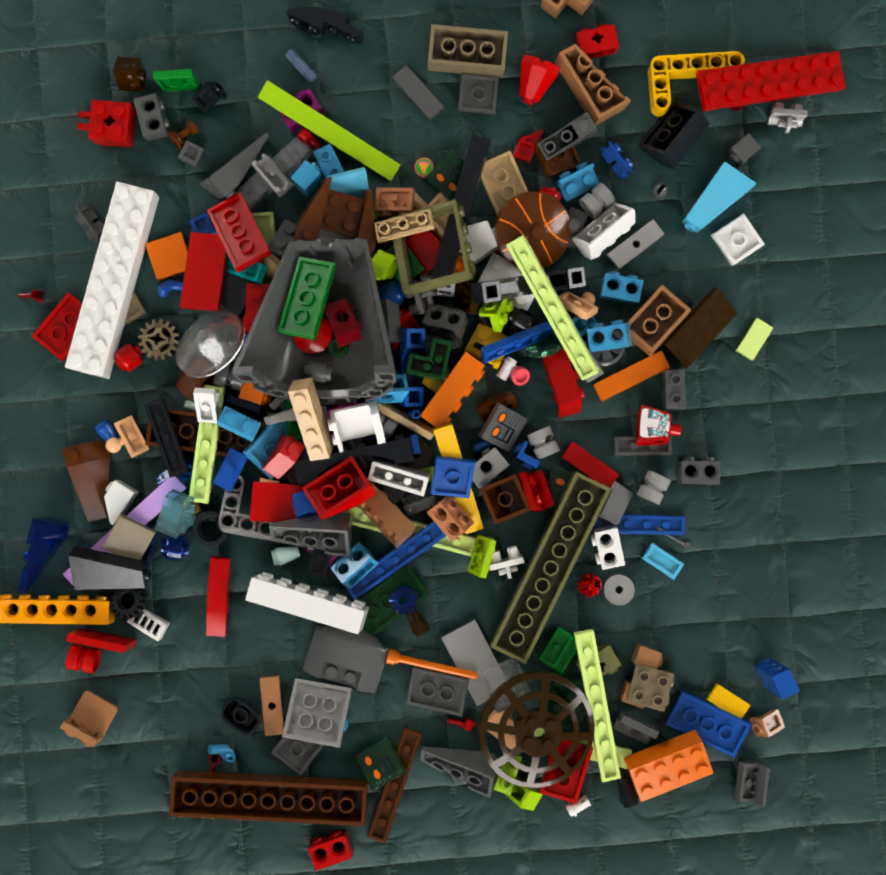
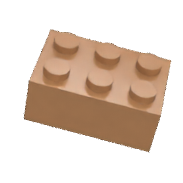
M661 285L628 321L632 342L651 357L668 336L690 314L691 309L666 287Z

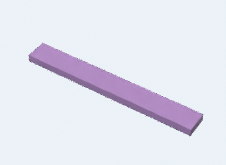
M178 476L167 478L133 509L127 517L147 525L188 486ZM111 530L91 549L114 554L102 548ZM69 568L63 575L74 586L71 569Z

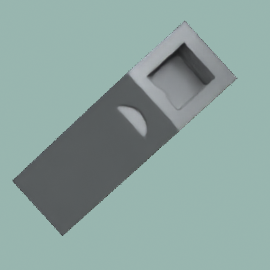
M586 112L537 145L546 160L549 161L598 132V129L588 112Z

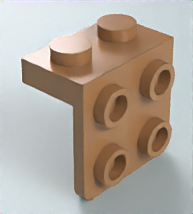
M87 690L81 696L71 716L63 721L60 729L64 730L66 735L80 739L82 744L95 747L101 742L118 712V706Z

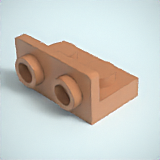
M376 188L374 211L382 218H391L392 216L415 211V189Z

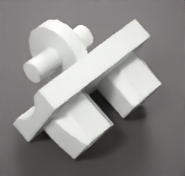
M516 545L508 547V557L502 559L500 551L495 550L490 562V571L500 569L498 570L499 576L507 574V578L511 579V573L518 571L517 566L513 565L524 563L523 556Z

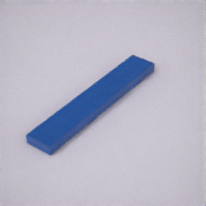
M623 514L617 526L618 533L685 535V516ZM598 515L590 533H594V528L609 526L610 524H606ZM662 527L663 531H657L656 528Z
M433 521L407 539L398 548L393 549L377 560L379 564L352 589L346 586L345 588L352 598L356 600L442 540L446 535Z

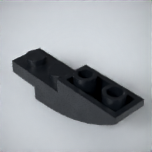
M299 7L288 9L286 12L292 25L307 28V31L311 34L324 36L327 29L330 34L334 36L340 35L352 44L358 43L361 45L364 39L363 31L349 25V17L340 12L318 7Z

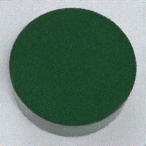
M334 338L330 341L328 349L333 357L343 358L347 355L349 347L345 345L339 348Z

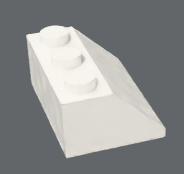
M615 202L573 237L572 240L584 257L590 260L595 259L601 255L606 247L613 245L619 236L627 233L631 226L635 224V210Z

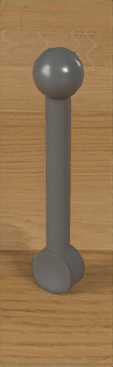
M657 527L656 530L663 531V528ZM665 535L682 544L685 549L691 548L690 542H684L673 535Z

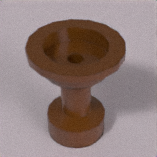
M191 119L185 122L186 127L179 133L176 131L166 132L169 139L180 151L184 145L183 139L191 133L196 135L200 132Z

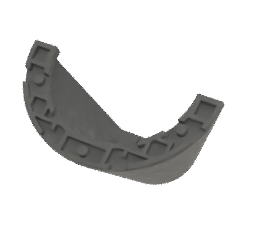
M322 239L316 241L297 240L288 243L234 365L232 374L244 384L251 382L254 384L253 389L290 400L288 390L293 380L306 379V376L303 375L304 365L308 364L309 361L329 363V365L334 367L332 381H327L326 383L313 381L321 405L356 404V399L365 397L367 402L380 398L393 389L394 383H396V369L367 239H335L333 243L329 244ZM298 257L333 262L337 265L326 305L346 298L348 305L352 304L356 313L354 316L355 320L359 319L363 328L360 331L362 339L348 344V353L343 358L333 357L328 348L317 354H308L296 346L293 336L277 332ZM324 311L322 317L327 320L326 315H325V311Z

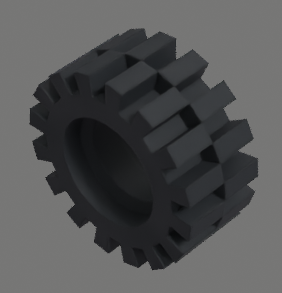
M144 588L114 589L112 592L115 595H110V598H113V601H110V605H113L111 610L116 611L114 614L122 618H137L138 615L144 613L142 610L147 609L145 603L149 604V600H146L148 594L144 593L146 591ZM132 593L135 597V603L131 608H126L124 606V598L127 594Z

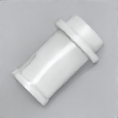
M509 356L503 359L504 362L496 374L497 377L504 381H507L510 372L517 366V361Z
M584 794L578 798L577 804L568 802V805L565 807L571 817L574 815L576 817L578 812L590 807L591 804Z

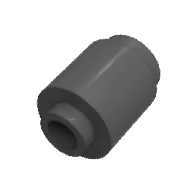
M309 361L308 364L304 365L303 375L306 378H313V381L326 383L327 381H332L334 367L325 362Z

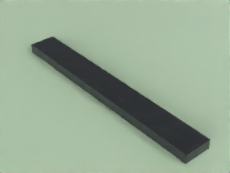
M475 135L471 136L453 199H456L459 205L463 206L465 211L463 222L466 225L469 221L491 143L490 139ZM454 213L449 214L431 280L454 274L461 249Z

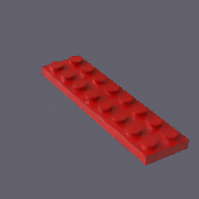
M839 51L699 70L696 73L703 111L824 94L846 89Z

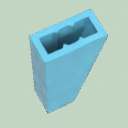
M724 162L683 219L684 227L691 232L695 231L698 233L756 185V182Z

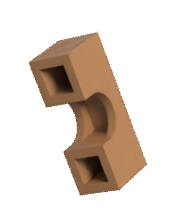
M637 643L631 661L635 665L641 664L657 669L661 667L663 657L659 650ZM624 679L618 697L623 702L644 709V706L628 702L627 696L631 681Z

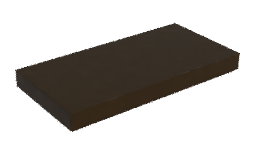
M713 287L662 344L679 364L687 369L738 313L719 288Z

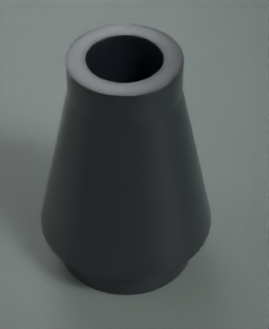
M628 777L618 779L621 804H623L624 808L637 805L639 797L629 782Z

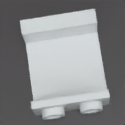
M377 401L330 411L331 419L327 420L330 431H334L332 440L334 446L338 445L339 452H344L342 441L375 434L378 444L386 443Z

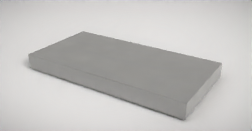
M475 619L441 637L457 668L478 673V678L469 679L468 690L477 706L486 702L492 693L502 683L507 681Z

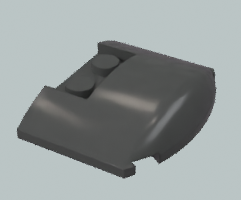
M316 626L303 671L319 679L321 677L356 688V691L376 693L389 649L387 646L384 648L378 641V638L364 630H361L359 634H355L332 626L322 628Z

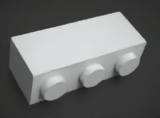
M376 457L372 462L367 480L424 497L431 473Z

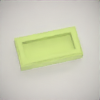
M755 318L735 351L751 361L754 360L773 327L759 318Z

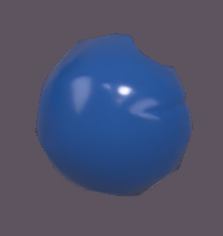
M390 279L381 283L378 287L380 300L388 299L399 304V306L404 302L405 294L402 292L399 281Z

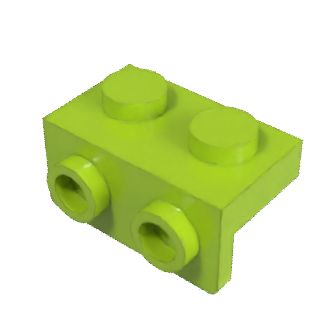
M511 298L483 303L478 313L479 316L490 317L493 332H501L507 323L510 313L514 309V303Z

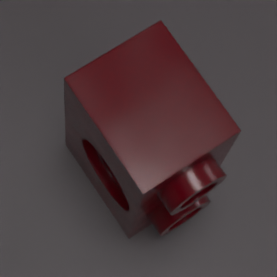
M346 298L325 306V315L339 348L362 339L360 331L363 330L359 319L355 320L354 316L356 313L352 304L348 305Z

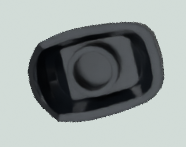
M237 696L229 698L222 709V719L224 722L246 736L252 735L259 728L263 720L261 714L248 701Z

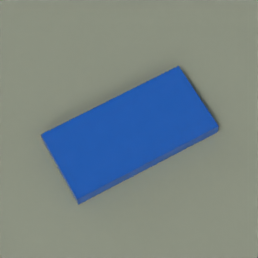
M682 689L664 721L665 725L683 734L696 730L704 744L735 758L752 725L751 722L737 717Z

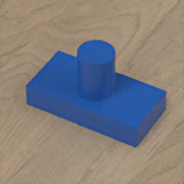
M230 448L213 483L232 492L248 457Z

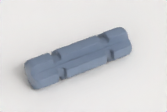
M290 49L285 55L288 61L293 64L309 83L313 82L317 77L316 73L309 68L293 49Z

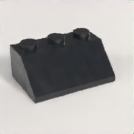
M673 101L666 114L661 116L638 146L659 164L675 169L710 124L701 109Z

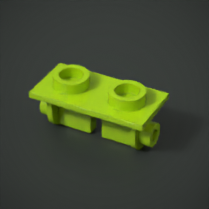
M516 756L514 759L521 763L522 757ZM509 761L500 766V769L505 774L516 779L518 768ZM497 775L493 790L511 796L514 784Z

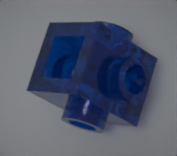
M400 585L399 588L396 587L394 592H390L389 603H392L391 609H395V612L399 614L415 613L418 591L411 590V587L406 585ZM404 597L406 601L402 602L400 598Z

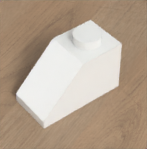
M121 480L111 481L105 490L107 493L104 499L109 521L112 525H115L120 514H126L139 491Z

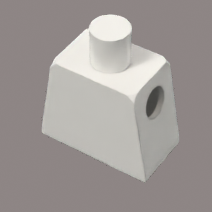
M488 221L467 226L469 235H466V238L472 247L470 258L475 264L498 249L494 233L495 227L492 228Z

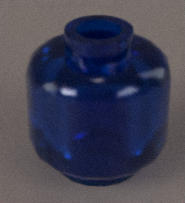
M168 535L166 539H162L160 554H163L165 560L182 561L184 555L188 556L190 544H186L185 537Z

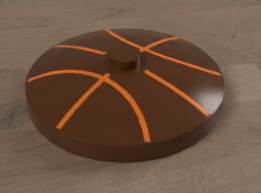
M530 191L514 196L502 207L495 222V240L500 253L509 263L518 267L506 244L525 235L543 269L552 265L563 255L570 240L571 230L568 226L570 219L567 211L556 198L543 192Z

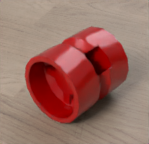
M72 644L66 656V669L75 671L82 669L85 673L95 674L100 664L101 650L92 647L86 649L85 646Z

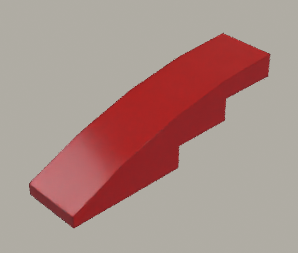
M213 556L210 558L206 615L207 636L226 637L230 558Z

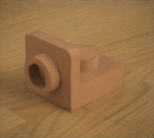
M772 709L761 717L749 719L752 724V730L757 737H771L785 728L778 709Z

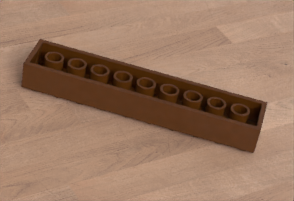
M177 770L171 777L169 816L365 826L368 780Z

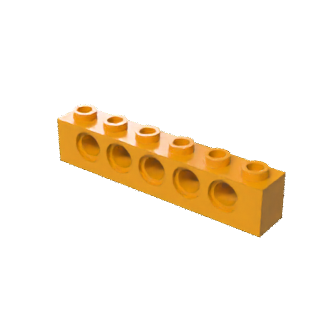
M12 594L0 595V623L109 625L114 622V611L111 610L113 605H110V601H113V599H108V596L105 595L96 596V599H89V595H79L77 598H70V595H58V598H51V595H39V598H32L30 594L19 595V598L12 597ZM14 604L18 606L17 613L13 610ZM33 604L38 608L37 613L32 610ZM52 604L57 608L56 614L51 610ZM71 605L76 607L75 614L70 610ZM90 605H93L95 607V614H92L90 612Z

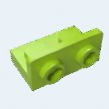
M477 535L467 572L481 578H486L497 541L490 537Z

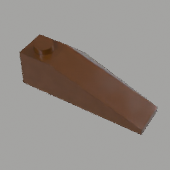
M103 439L63 448L66 466L88 523L108 518L104 496L107 493L105 491L106 487L110 482L109 472L112 457L111 453L106 449V441Z

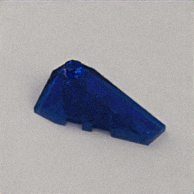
M51 517L32 519L26 544L30 546L23 558L27 564L21 571L19 593L30 590L64 539L67 538L69 533L68 522Z

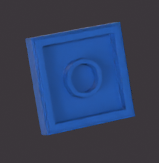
M436 455L430 494L469 498L475 460Z

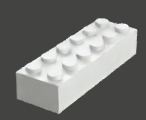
M267 572L251 578L246 601L355 634H359L363 629L369 609L363 601L354 600L352 602L347 600L346 596L340 594L332 596L328 594L329 591L324 589L312 590L310 585L299 583V585L292 584L290 579L282 577L281 579L273 578V574Z

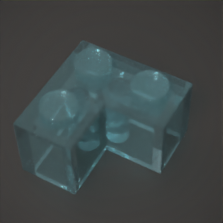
M172 489L165 496L155 530L176 539L182 533L184 534L188 526L191 527L195 520L193 515L195 506L192 505L195 498Z

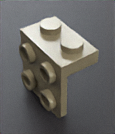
M637 664L627 696L628 702L665 712V708L670 700V689L674 685V673L665 668L659 670Z

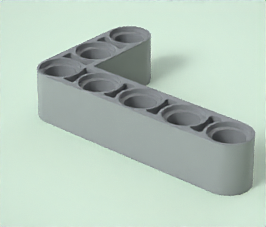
M239 476L237 482L240 484V487L237 489L233 488L232 492L227 490L224 492L218 520L219 529L225 533L283 543L272 540L270 533H263L261 531L262 526H269L270 523L274 522L250 521V515L238 513L244 488V479ZM234 500L237 505L235 507H228L226 501ZM225 518H229L232 520L233 524L230 526L223 525L222 520ZM243 522H249L252 525V528L249 530H245L242 528L241 524ZM297 543L296 545H294V546H299V547H306V545H302V544H298V543Z

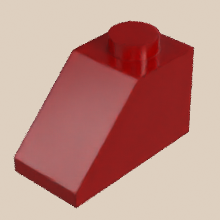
M290 435L281 436L262 470L276 479H280L296 463L305 445Z

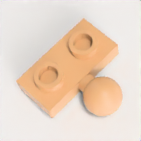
M569 291L559 295L565 309L576 314L581 319L587 320L598 312L599 307L594 305L595 296L591 292H585L581 297Z
M132 415L114 423L120 438H110L107 440L106 449L109 452L116 453L124 445L132 459L149 450Z

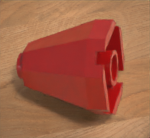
M524 54L521 61L520 97L523 98L522 102L528 105L538 103L557 78L560 67L546 60L541 61L538 57Z

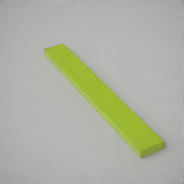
M266 81L258 95V99L390 182L392 181L400 167L399 163L270 81Z

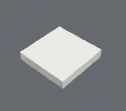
M744 213L711 235L731 266H734L765 245Z

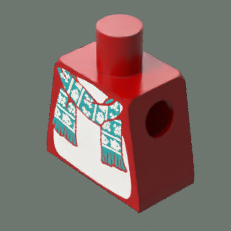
M641 405L637 414L635 445H665L669 441L670 435H681L682 426L671 424V413Z

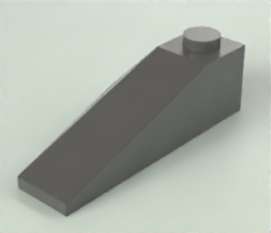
M266 132L243 149L241 153L230 159L227 164L217 169L199 184L218 199L224 196L226 199L231 197L235 193L234 188L240 184L251 163L269 137L268 133Z
M340 512L321 520L319 515H313L269 524L272 540L290 545H296L297 543L306 545L309 550L313 551L314 548L324 550V554L331 556L350 557L352 537L351 513Z
M422 747L421 761L440 772H448L452 776L451 779L456 782L460 779L468 784V789L491 798L498 774L490 767L482 751ZM490 753L493 761L499 758L495 754Z

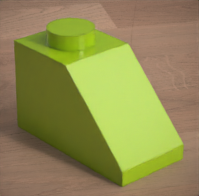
M516 776V780L526 782L524 779ZM514 784L511 796L505 795L518 807L534 811L543 794L539 793V790L536 788H527Z

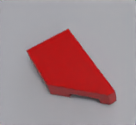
M541 129L533 134L521 137L513 157L530 164L536 151L533 143L541 139L544 130Z

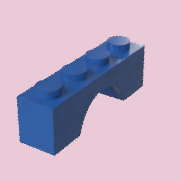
M401 328L402 341L399 342V374L406 375L410 353L421 355L425 349V329ZM406 375L409 393L404 401L398 404L404 407H423L424 387L420 377Z

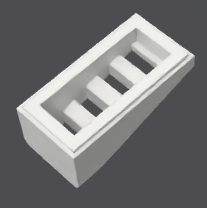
M142 610L144 613L140 616L138 622L135 621V618L128 619L127 623L156 641H160L170 625V622L148 610ZM144 617H148L145 624L142 625L141 623ZM150 621H154L151 628H148ZM157 624H159L160 627L158 631L155 632L154 629L156 628Z

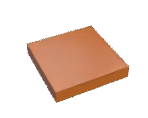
M182 232L145 244L158 281L185 272L188 248Z

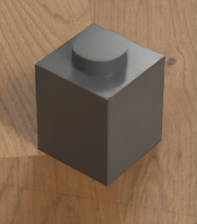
M748 133L727 152L728 158L731 163L740 167L761 146Z

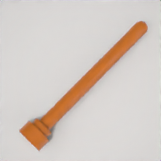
M389 648L386 664L394 665V663L398 664L400 662L470 679L478 678V673L475 671L400 655V652H397V650Z

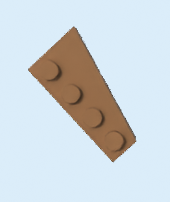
M576 44L559 52L554 63L560 67V73L585 113L588 112L595 126L626 109L631 100L627 96L624 97L619 88L605 77L606 74L602 70H598L592 64L593 61Z
M368 480L376 495L358 505V507L387 539L398 548L414 534L416 526L401 512L397 505L388 499L383 490H379L375 486V482Z

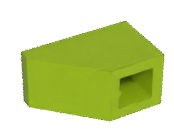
M379 249L371 259L375 278L379 281L393 279L398 267L396 255Z

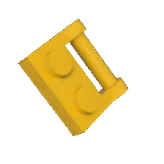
M479 323L464 353L467 352L480 358L481 350L473 347L475 342L486 346L508 336L500 332H493V328ZM504 356L487 363L493 365V368L498 370Z

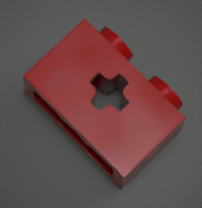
M601 24L594 29H581L576 34L575 44L590 59L615 54L619 48L615 25Z

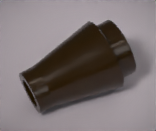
M416 607L406 612L412 633L416 637L430 631V624L418 612Z

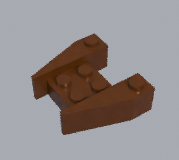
M332 177L324 178L296 224L293 241H316L320 229L350 237L352 240L356 238L367 239L372 259L376 245L372 189H365L361 199L330 190Z

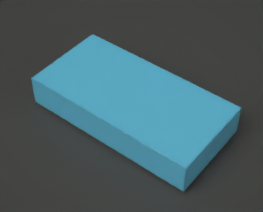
M652 542L641 557V559L673 580L684 566V563Z

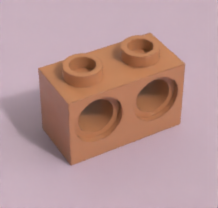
M445 496L427 511L428 515L451 542L465 533L474 524V521L454 497Z

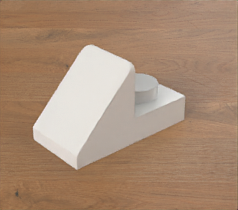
M195 388L193 395L198 422L217 423L220 394L215 393V389Z

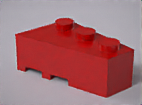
M562 347L543 353V364L549 384L552 387L553 399L558 406V417L562 418L580 413L584 392L582 387H578V374L576 370L572 369V362L566 351Z

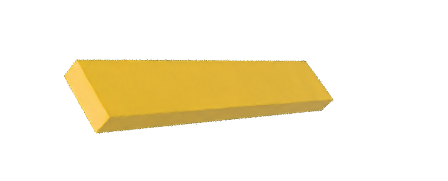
M452 423L433 428L441 456L462 458ZM472 488L469 498L454 497L474 521V524L465 534L484 529Z

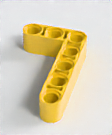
M737 51L654 57L647 72L651 113L657 117L666 114L671 104L670 80L696 78V73L699 70L734 66L730 62L742 65L745 62L744 55ZM711 63L717 64L718 67H714ZM692 64L698 65L699 68H695ZM673 65L679 66L680 69L674 68ZM654 66L660 67L661 70H656ZM656 84H659V85H661L663 88H662V89L657 88L655 85H656ZM660 102L664 104L665 107H660L657 105V103Z

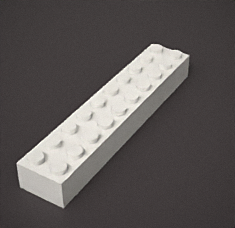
M116 181L65 368L110 379L114 364L113 359L115 358L114 354L118 350L132 299V292L135 288L145 252V244L148 241L159 201V196L152 190Z

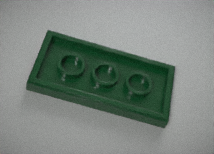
M408 563L358 599L365 602V605L369 607L362 630L373 636L430 595Z

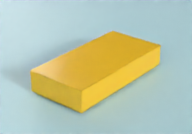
M716 683L707 697V700L712 704L740 718H743L751 706L718 683Z

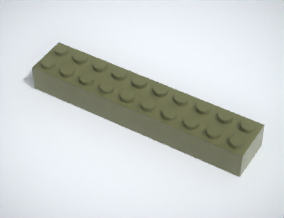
M573 471L490 642L491 648L524 664L527 663L611 488Z

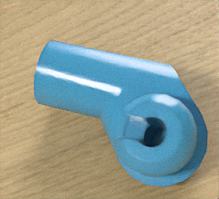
M210 744L208 746L209 755L219 754L227 763L235 761V753L227 744Z

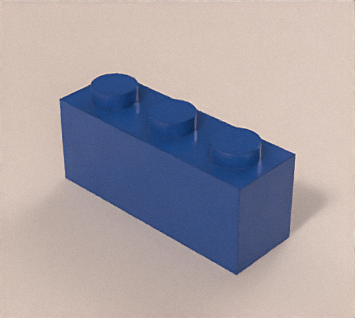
M773 658L762 659L755 666L763 686L780 699L800 691L791 670Z

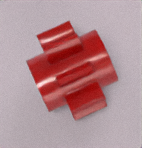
M594 573L581 575V580L578 581L579 591L585 594L586 598L599 595L598 591L602 588L600 578L594 577Z

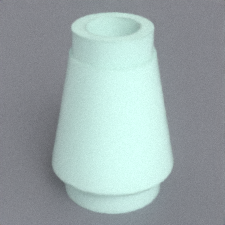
M298 546L276 547L275 550H271L274 566H281L300 557Z

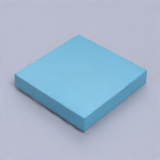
M365 167L327 176L332 177L330 190L362 199L363 191L369 189Z

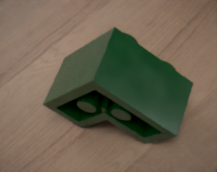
M433 338L429 357L410 353L406 375L444 382L452 342Z

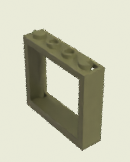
M456 199L402 214L406 215L430 208L433 219L454 213L465 271L413 284L405 237L394 239L393 243L402 292L407 296L474 279L473 272H476L474 261L470 258V253H472L471 244L467 242L466 238L469 232L466 223L463 222L465 211Z

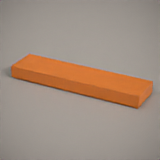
M661 350L651 357H647L593 384V387L602 402L670 368Z

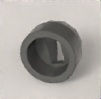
M663 182L656 183L652 188V194L655 198H663L668 192V187ZM660 186H663L664 188L662 189L661 193H657V190L660 188Z

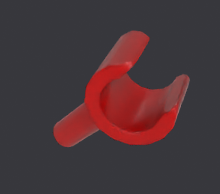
M468 717L465 722L448 718L447 723L461 726L466 731H471L476 723Z

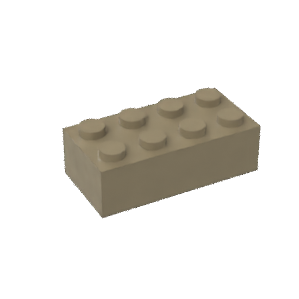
M431 24L428 71L469 73L503 78L508 31Z

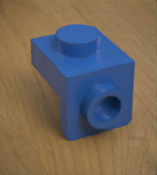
M519 442L514 451L517 454L515 458L522 461L521 465L530 470L532 467L537 468L540 461L523 453L528 442Z

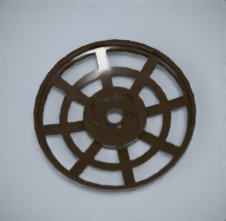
M531 671L510 678L492 693L482 710L478 735L485 759L500 777L517 786L541 788L563 781L581 766L592 746L595 723L590 703L573 682L556 673ZM542 679L541 691L527 693L517 698L511 690L512 687L522 682ZM550 680L567 686L574 691L576 696L568 703L560 696L550 693ZM505 694L511 704L503 713L500 723L487 722L493 706ZM540 698L539 708L527 711L523 706V703L526 701ZM548 699L558 702L564 708L555 715L550 710H547ZM581 702L584 704L589 717V732H579V723L574 709ZM516 709L521 715L516 727L507 726L506 723L509 716ZM568 715H570L573 722V732H563L561 721ZM538 728L544 729L540 737L534 736V732ZM486 730L498 732L499 745L504 754L494 761L487 747ZM504 734L515 735L518 743L510 751L506 747ZM572 740L567 752L561 756L557 750L561 741ZM578 740H588L583 754L577 763L570 767L566 760L574 752ZM523 751L532 756L530 766L521 764L514 758ZM551 754L556 761L548 766L538 767L540 757ZM509 761L516 768L528 772L526 782L511 778L499 767ZM559 766L565 772L552 780L534 783L537 773L548 772Z

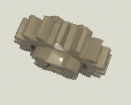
M152 319V325L146 322L147 328L140 329L143 335H138V338L142 339L138 346L144 347L141 352L148 353V358L154 356L156 361H159L160 357L162 360H167L166 355L173 357L172 351H178L176 344H181L177 340L181 335L175 333L178 328L175 326L171 327L172 323L169 321L165 323L163 319H160L159 323L157 320ZM166 329L169 331L171 338L167 336ZM161 337V338L165 339L166 341L156 342V341L153 340V339H157V338L159 339V338ZM148 342L152 344L153 351L150 349Z

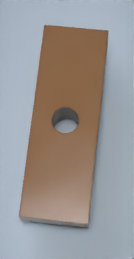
M280 675L260 677L265 736L282 735L284 715ZM270 703H275L276 707H271Z

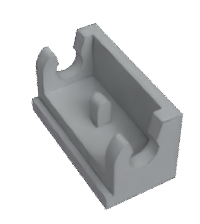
M262 154L260 161L254 160L251 163L279 198L294 186L282 170L266 154Z

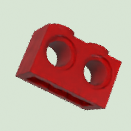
M340 829L331 832L329 836L313 838L308 847L315 871L351 859L354 852L347 830L341 831ZM341 842L344 844V847L338 848L335 846V843ZM317 849H324L326 853L319 854Z

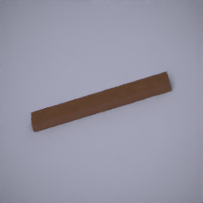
M404 726L392 761L396 771L387 776V782H385L367 838L382 843L386 842L422 736L421 731Z

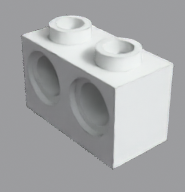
M609 525L594 528V535H591L593 546H597L598 553H595L597 565L601 564L602 570L624 566L625 561L617 526ZM603 534L610 535V539L607 542L600 541V537ZM607 553L614 554L611 560H605L604 556Z

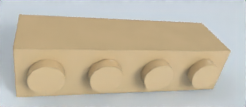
M313 378L293 380L288 394L310 461L328 459L333 449V443Z

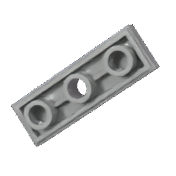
M652 219L609 252L607 256L619 270L660 239L664 232ZM633 242L638 244V248L633 246Z

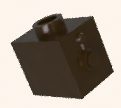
M117 56L113 72L119 90L142 92L147 74L146 70L143 69L140 58Z

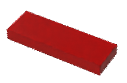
M573 441L561 456V458L585 475L611 488L619 476L617 472Z

